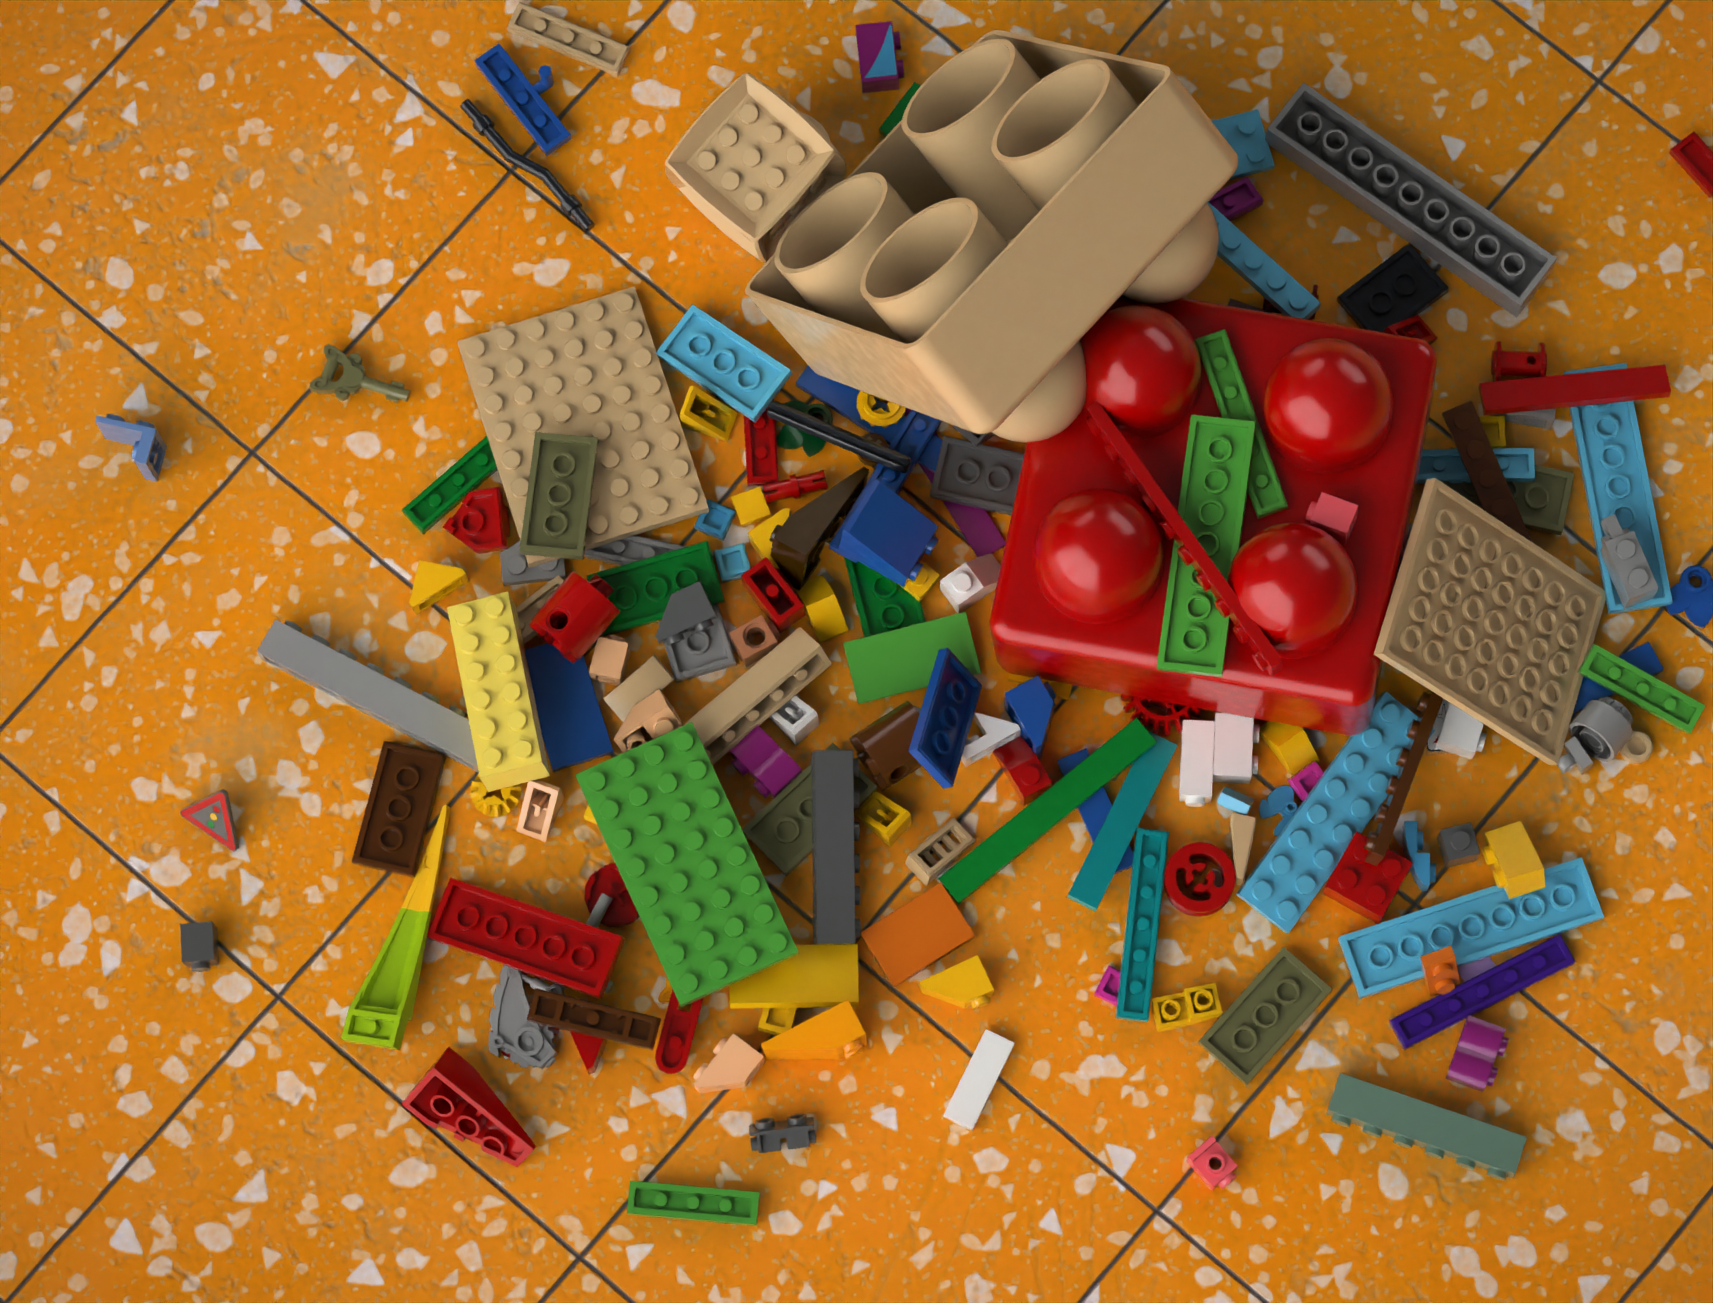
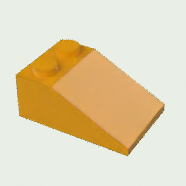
M847 999L761 1043L766 1060L840 1059L844 1056L848 1060L864 1051L863 1046L867 1045L866 1033Z

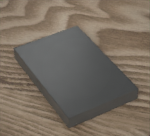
M944 436L930 491V498L1012 515L1025 453L984 444L976 447L970 441Z

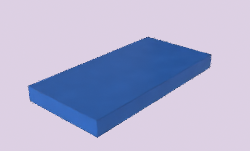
M548 643L526 649L525 653L541 733L553 772L613 754L614 751L584 656L572 664L553 645L550 646Z
M949 648L939 649L909 747L910 754L943 788L953 787L982 689V684Z

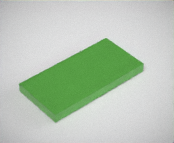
M966 612L843 642L858 704L928 687L939 649L949 648L973 675L981 673Z

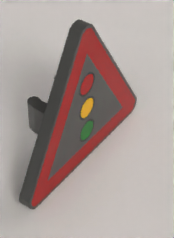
M226 790L217 791L180 811L182 817L231 851L235 852L239 848L233 812L231 811L229 796Z

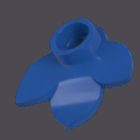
M1690 566L1682 572L1680 583L1670 588L1673 602L1670 605H1666V608L1670 615L1685 611L1687 618L1694 625L1704 628L1713 615V579L1704 567ZM1693 577L1698 578L1701 585L1698 587L1692 586L1690 579Z

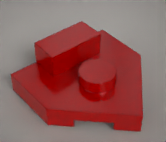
M498 486L469 492L463 499L461 507L452 518L450 517L443 528L477 554L508 549L507 537H511L508 507L503 502L502 488Z

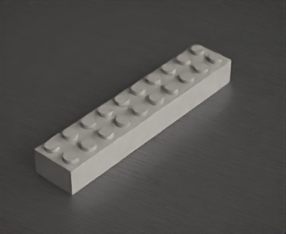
M1304 82L1267 128L1265 141L1272 148L1516 318L1553 271L1557 260L1555 256Z

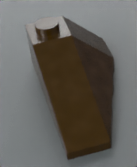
M862 467L790 515L783 526L778 524L770 536V542H772L770 556L795 589L800 591L821 561L819 555L824 548L825 542L831 543L839 528L840 517L845 520L865 487L869 469L866 467Z

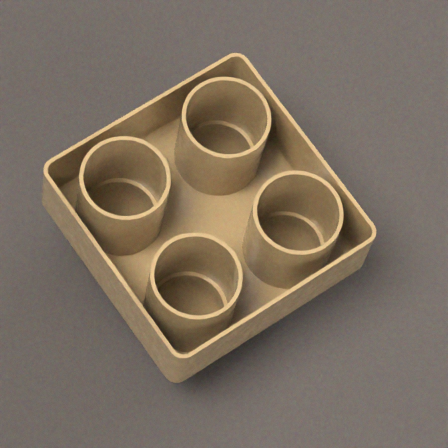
M994 30L982 36L971 47L960 52L938 68L913 95L904 111L902 120L845 180L819 195L798 214L782 235L775 254L750 279L745 288V293L816 374L976 434L991 432L1001 438L1016 442L1041 441L1057 435L1066 429L1083 409L1086 401L1087 383L1084 353L1079 340L1121 295L1140 303H1168L1194 291L1208 276L1214 265L1219 245L1216 218L1208 202L1235 173L1238 166V156L1168 66L1012 32Z

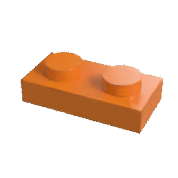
M1451 946L1420 957L1425 986L1430 996L1447 994L1460 985L1456 957Z

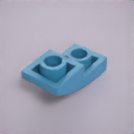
M1404 821L1402 840L1405 857L1413 863L1410 873L1420 891H1427L1430 882H1435L1436 863H1430V853H1417V850L1423 849V831H1417V821Z

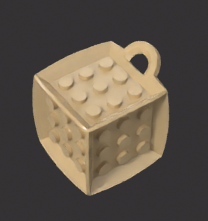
M743 73L702 112L665 160V173L670 182L679 188L691 203L717 228L763 263H766L775 254L782 235L798 214L819 195L843 180L846 175V160L831 144L827 131L817 120L805 113L799 112L782 96L750 73Z

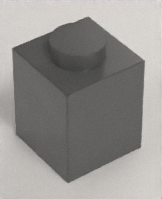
M1472 823L1440 830L1437 841L1445 868L1477 860L1480 851Z
M212 921L180 924L182 963L187 968L191 967V971L194 972L209 971L210 966L219 965L216 925Z

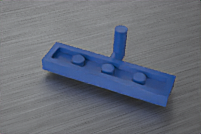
M499 43L474 60L475 65L546 156L572 139L571 134L540 96L554 84L549 66L543 65L540 67L539 75L541 80L531 85Z

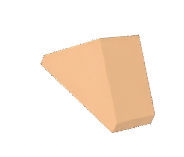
M538 779L529 781L516 831L546 842L564 800L561 788Z

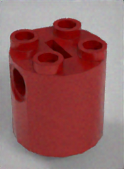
M572 571L533 616L529 626L537 632L536 634L550 646L553 645L560 651L559 653L574 664L585 655L620 614V610L607 599L614 589L596 574L587 582Z

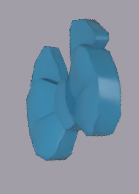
M1286 785L1277 787L1268 795L1266 800H1261L1259 806L1261 818L1266 819L1278 813L1283 817L1274 829L1275 836L1280 834L1299 808L1294 802L1293 788Z

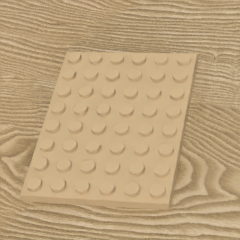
M635 286L457 341L520 541L535 432L598 437L599 443L585 551L709 512ZM525 555L529 568L560 559Z
M1427 479L1374 655L1548 765H1556L1560 760L1584 677L1577 673L1594 642L1606 600L1605 590L1438 479Z

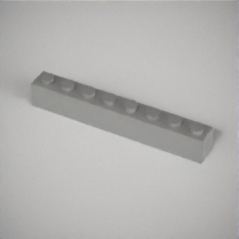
M275 619L257 650L261 660L479 772L469 719L466 718L467 714L452 705L448 709L438 704L440 700L426 691L419 694L411 690L412 685L399 677H395L392 680L384 676L385 671L372 663H368L365 666L357 662V657L345 649L341 648L338 652L328 647L330 643L318 635L313 634L311 638L301 633L303 629L289 620L282 623Z

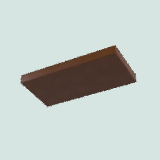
M387 741L383 742L352 858L353 864L415 878L446 760L444 754Z

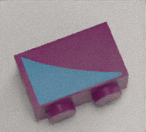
M892 21L856 25L862 93L899 90V79L904 78L903 60H896L895 51L901 50L899 31L893 32Z

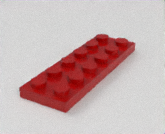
M451 877L427 934L430 940L600 999L604 995L625 939L620 935Z

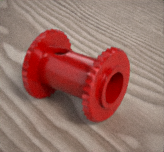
M1501 341L1495 342L1491 357L1493 382L1500 381V375L1546 376L1547 353L1544 343H1539L1538 352L1503 351Z

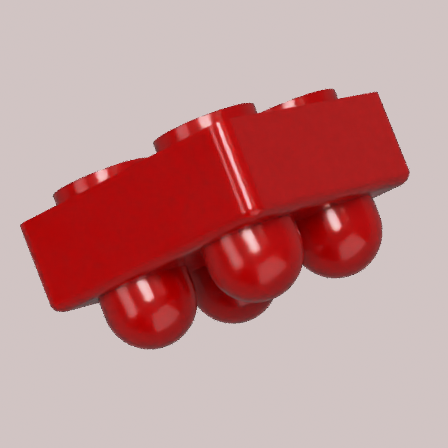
M1121 295L1079 340L1084 353L1087 383L1086 401L1080 414L1059 434L1041 441L1027 442L989 620L998 664L1006 672L1034 678L1038 675L1040 679L1342 735L1352 736L1362 733L1368 728L1373 717L1383 660L1375 656L1374 651L1403 559L1433 401L1437 356L1434 348L1428 342L1419 338L1187 298H1180L1162 304H1146L1130 300ZM1223 329L1227 332L1288 505V509L1257 519L1249 493L1247 492L1241 545L1232 560L1227 575V582L1237 595L1242 608L1258 624L1283 659V669L1273 676L1270 675L1267 669L1262 671L1256 665L1251 655L1254 651L1247 642L1242 644L1233 631L1235 624L1231 619L1223 677L1157 670L1174 539L1168 540L1159 527L1161 522L1155 512L1150 514L1140 500V497L1143 495L1136 486L1134 488L1129 486L1122 475V471H1124L1119 461L1114 463L1109 458L1104 449L1106 443L1100 435L1095 437L1085 422L1088 419L1087 407L1096 401L1099 402L1178 512L1191 415L1222 418L1195 339ZM1322 492L1359 505L1357 520L1346 546L1341 545L1337 539L1324 530L1310 525V521L1306 520V514L1311 502H1318Z

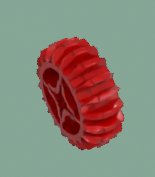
M1125 694L1120 696L1121 701L1129 702L1124 706V712H1134L1130 721H1133L1135 718L1138 720L1142 719L1141 724L1146 729L1148 725L1153 726V734H1158L1159 727H1163L1165 736H1170L1171 726H1174L1175 730L1181 733V722L1183 720H1193L1191 716L1200 717L1201 710L1195 707L1185 706L1177 712L1176 704L1138 698ZM1145 706L1147 708L1153 706L1160 707L1167 716L1151 713Z

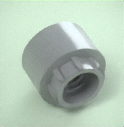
M1609 697L1599 698L1598 700H1591L1586 704L1569 725V733L1572 738L1575 736L1587 754L1598 760L1608 762L1613 760L1632 737L1631 724L1633 723V718L1628 709L1617 700Z

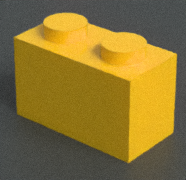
M1521 821L1485 832L1486 846L1482 847L1484 859L1487 865L1493 864L1495 882L1499 889H1505L1509 899L1546 887L1544 867Z

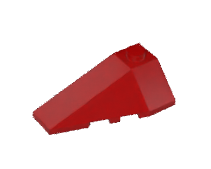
M450 1047L436 1060L401 1103L426 1125L435 1129L441 1126L453 1132L454 1138L462 1142L465 1138L481 1145L482 1151L515 1167H518L536 1147L535 1143L477 1070Z

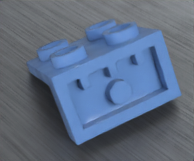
M107 414L106 417L96 416L95 423L105 439L133 445L132 459H134L143 477L146 480L157 482L167 446L157 429H155V426L145 421H137L136 424L124 422V418L113 414Z

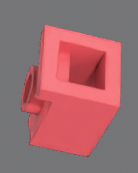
M1213 1136L1191 1153L1186 1161L1212 1191L1218 1185L1221 1189L1228 1186L1237 1177L1233 1172L1238 1167ZM1211 1159H1218L1221 1167L1213 1170L1209 1166V1161Z

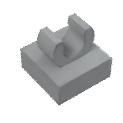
M1575 736L1564 743V749L1567 754L1560 757L1559 763L1556 764L1562 774H1565L1575 766L1581 774L1593 767V761Z

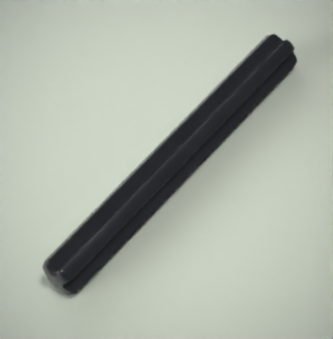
M772 401L769 405L767 415L774 420L898 472L906 473L910 467L911 459L909 456L780 402Z

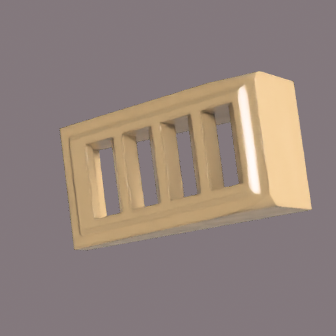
M1232 813L1230 833L1232 860L1236 876L1235 884L1242 886L1257 820L1255 819L1256 817Z
M954 817L910 852L905 864L924 885H928L975 843L976 839ZM951 831L961 844L957 845L947 834ZM940 840L951 850L950 853L938 843ZM930 849L941 859L939 862L928 852Z

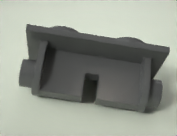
M795 1114L788 1116L787 1120L774 1122L773 1118L756 1120L755 1124L749 1125L750 1136H757L756 1138H751L752 1151L758 1150L759 1153L780 1151L781 1138L787 1139L788 1149L810 1147V1144L816 1143L815 1130H808L814 1128V1118H807L805 1114Z

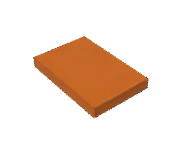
M941 882L866 928L860 935L894 988L975 938L974 932Z

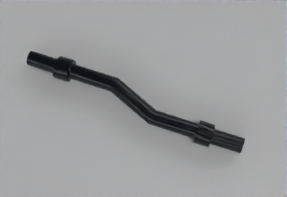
M470 99L465 100L460 105L461 109L473 121V127L480 136H485L507 162L541 179L561 202L560 207L568 216H572L585 232L590 231L595 226V223L581 208L582 203L575 195H570L547 168L513 151L495 130L493 121L486 114L483 115Z

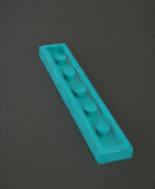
M1150 731L1149 733L1157 741V744L1132 764L1067 898L1095 912L1178 746Z
M1144 828L1136 829L1115 1014L1116 1019L1146 1023L1149 1020L1169 832Z

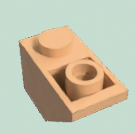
M658 689L633 706L615 735L614 741L624 753L680 728L683 724L676 710L661 690Z
M733 1033L729 1039L724 1037L715 1047L713 1053L716 1056L710 1064L703 1063L693 1077L696 1080L694 1087L699 1093L746 1087L765 1063V1058Z

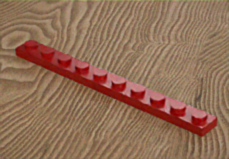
M1097 401L1088 406V419L1085 422L1089 430L1095 437L1098 435L1102 437L1106 443L1104 449L1109 458L1114 463L1119 461L1124 468L1122 475L1131 488L1136 486L1143 495L1140 497V500L1150 514L1155 512L1161 520L1159 527L1168 540L1173 538L1180 547L1177 549V552L1187 566L1192 564L1198 574L1195 576L1198 583L1205 592L1210 590L1217 599L1214 601V604L1219 613L1224 618L1229 616L1235 624V627H1233L1235 635L1242 644L1247 642L1254 651L1251 655L1256 665L1262 671L1267 669L1271 676L1283 669V659L1258 624L1244 611L1233 589L1104 408Z

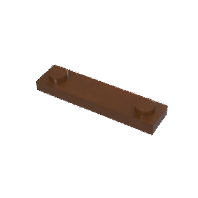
M536 988L527 1017L529 1022L653 1051L661 1019L658 1017Z

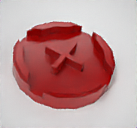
M615 863L605 865L590 876L585 886L584 895L589 913L591 914L601 893L613 899L600 922L601 924L608 927H623L634 923L639 918V914Z

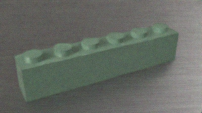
M1342 1073L1339 1074L1326 1115L1332 1116L1331 1121L1336 1124L1350 1127L1352 1123L1363 1127L1362 1132L1380 1138L1384 1134L1393 1137V1142L1406 1148H1412L1413 1145L1425 1148L1424 1153L1429 1156L1443 1159L1445 1155L1457 1159V1165L1474 1170L1475 1166L1488 1170V1176L1499 1180H1506V1177L1513 1178L1527 1139L1526 1136Z

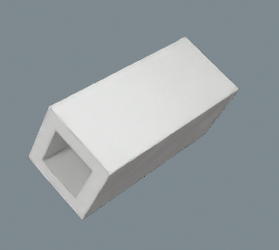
M1183 720L1179 801H1184L1187 806L1202 807L1205 803H1211L1215 721Z

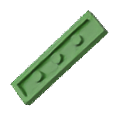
M1596 644L1591 645L1577 673L1687 734H1691L1705 708V705Z
M630 1181L627 1215L757 1226L760 1192Z

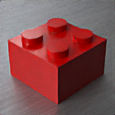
M1356 831L1329 878L1323 894L1370 921L1379 924L1413 863L1387 849L1384 858L1377 866L1365 862L1368 850L1364 849L1367 837Z

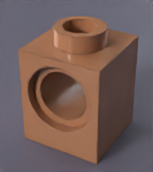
M763 615L729 632L730 641L745 667L766 656L778 645L776 639L780 638L772 621L767 623ZM758 633L765 637L764 642L760 645H752L748 642L749 637L753 634Z

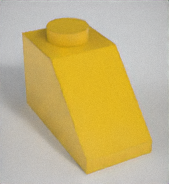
M978 955L919 981V988L923 994L964 1009L972 1006L973 1009L980 1008L991 1002L989 997L994 996V988Z

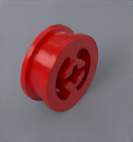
M1196 842L1181 847L1171 856L1165 869L1163 884L1168 900L1177 910L1186 915L1203 917L1218 912L1227 904L1235 886L1236 876L1234 866L1224 851L1209 843ZM1201 858L1212 862L1222 875L1223 882L1221 887L1214 885L1215 875L1214 871L1211 870L1206 875L1204 881L1206 885L1198 883L1193 888L1192 895H1207L1209 897L1208 900H1192L1186 897L1178 888L1176 882L1177 873H1184V885L1188 889L1193 883V874L1199 877L1206 870L1207 864L1190 863L1192 859Z

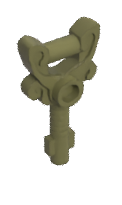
M329 344L325 345L324 353L327 361L321 377H317L310 383L309 388L311 392L318 394L335 393L339 400L345 401L349 398L350 394L355 395L361 388L387 395L386 400L398 403L399 400L408 402L411 390L405 389L404 384L393 380L389 384L365 376V368L361 365L360 355L353 353L346 357L336 347ZM338 365H342L343 375L338 381L332 382Z

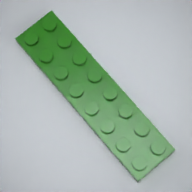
M1191 415L1178 514L1227 581L1230 565L1241 545L1256 421ZM1174 540L1157 670L1223 677L1230 617L1224 618L1219 613L1214 604V601L1217 599L1210 590L1205 592L1195 576L1198 572L1192 564L1187 566L1177 552V549L1180 547Z

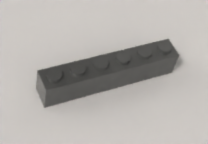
M815 750L811 753L813 945L854 944L855 937H860L861 935L860 918H855V905H860L861 897L860 886H855V873L860 872V855L854 854V841H859L860 837L859 822H854V809H859V791L854 790L853 777H858L859 761L858 758H853V750Z

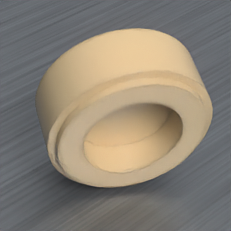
M1632 731V737L1620 750V754L1628 763L1641 764L1652 753V740L1644 732Z

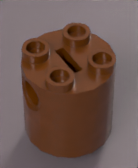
M909 701L899 705L849 738L857 751L856 755L866 769H870L873 774L872 777L881 791L891 787L922 766L909 752L921 708L913 706Z

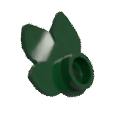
M799 400L783 403L813 417L820 416L823 418V421L832 424V413L823 404H811L808 406ZM786 424L783 426L777 440V445L784 449L791 450L803 447L808 457L819 453L826 444V441Z

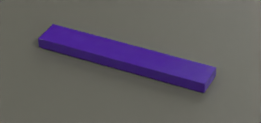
M1558 934L1456 986L1451 992L1438 995L1389 1020V1023L1402 1048L1406 1050L1467 1019L1468 1015L1473 1016L1575 964L1576 961L1561 934Z

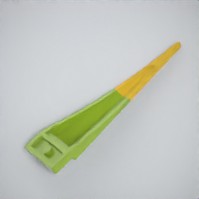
M447 805L442 807L421 864L390 933L348 1009L341 1039L346 1042L400 1050L407 1021L412 1020L451 811Z

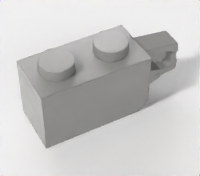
M1615 514L1603 518L1601 526L1605 536L1601 537L1602 548L1600 551L1624 609L1654 598L1659 587L1635 532H1630L1628 528L1622 530Z

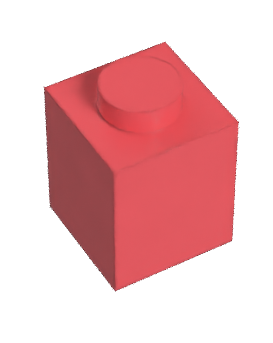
M1322 492L1318 502H1311L1306 514V520L1310 521V525L1324 530L1337 539L1341 545L1346 546L1357 520L1359 505Z

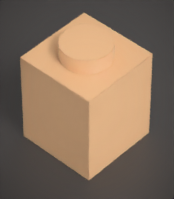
M607 635L606 638L599 637L597 639L589 669L591 680L616 686L623 682L631 653L629 643H626L624 638L616 635Z

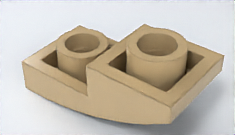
M653 655L606 695L603 700L624 722L633 706L658 689L662 690L675 678L659 659Z

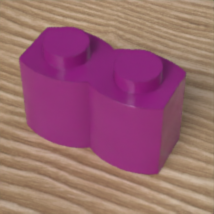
M758 725L730 751L733 758L730 762L732 766L742 776L748 773L755 780L752 785L764 798L770 795L774 799L802 772L799 765Z
M1468 1015L1446 1079L1481 1092L1484 1091L1486 1085L1492 1087L1498 1068L1493 1067L1496 1055L1503 1056L1509 1038L1503 1036L1506 1028Z

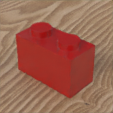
M767 557L741 575L744 588L768 619L774 623L779 633H782L805 616L803 603Z

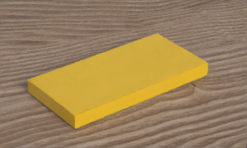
M858 944L796 945L799 954L730 985V1008L834 1007L847 999L852 1007H859Z

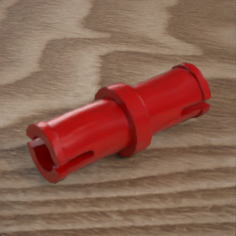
M824 470L796 477V474L789 475L790 479L763 484L765 493L777 491L765 495L767 504L794 497L796 500L800 499L803 494L828 489L826 480L813 483L814 481L826 479Z

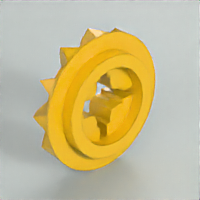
M863 391L859 392L857 396L858 412L861 420L864 419L870 423L871 427L876 425L882 426L885 429L888 425L897 424L899 419L905 414L906 407L890 401L887 403L888 412L882 408L873 410L876 407L875 398L881 402L885 400Z
M478 774L472 781L470 796L474 806L481 813L487 816L499 817L510 813L517 806L521 797V785L517 784L502 788L500 791L504 800L501 801L495 795L487 797V794L490 792H488Z

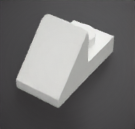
M974 713V720L983 736L979 738L978 735H974L966 740L961 761L967 767L992 753L998 747L1021 736L1019 725L988 715Z

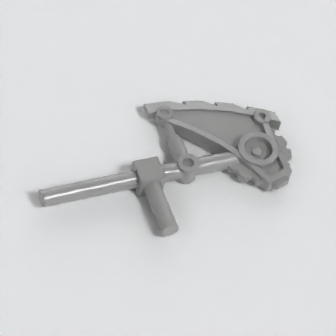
M601 893L585 924L598 928L613 899ZM503 965L500 972V986L496 985L493 995L495 1009L491 1007L489 1018L493 1031H489V1052L500 1058V1050L505 1049L506 1054H510L509 1059L515 1064L520 1063V1067L528 1068V1066L532 1065L533 1068L539 1067L543 1069L545 1066L549 1068L556 1061L554 1057L557 1055V1052L555 1051V1043H553L555 1035L553 1031H549L550 1026L527 1020L530 1002L523 981L529 983L533 989L536 988L565 995L564 990L566 987L557 983L550 985L536 977L533 979L519 970ZM609 980L605 992L608 994L614 987L613 981Z

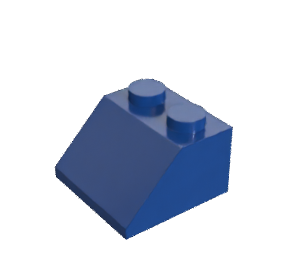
M1037 675L1005 693L1004 709L1011 721L1019 725L1021 737L1040 760L1053 719L1056 695L1049 682L1042 683Z

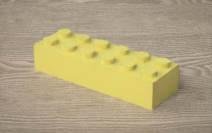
M509 592L447 607L479 776L486 789L490 792L550 776L517 608Z

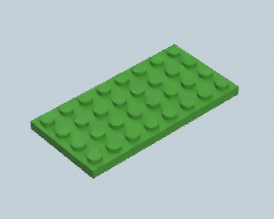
M692 722L575 774L681 1007L799 954Z

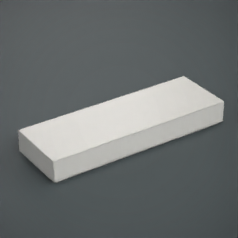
M985 1029L943 1115L944 1118L973 1131L1015 1045L1014 1042Z

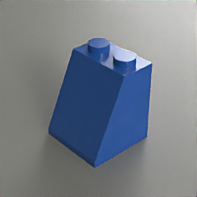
M874 478L842 531L839 551L905 587L909 579L915 581L921 572L923 564L920 561L924 554L931 555L939 541L935 537L938 526L885 484Z

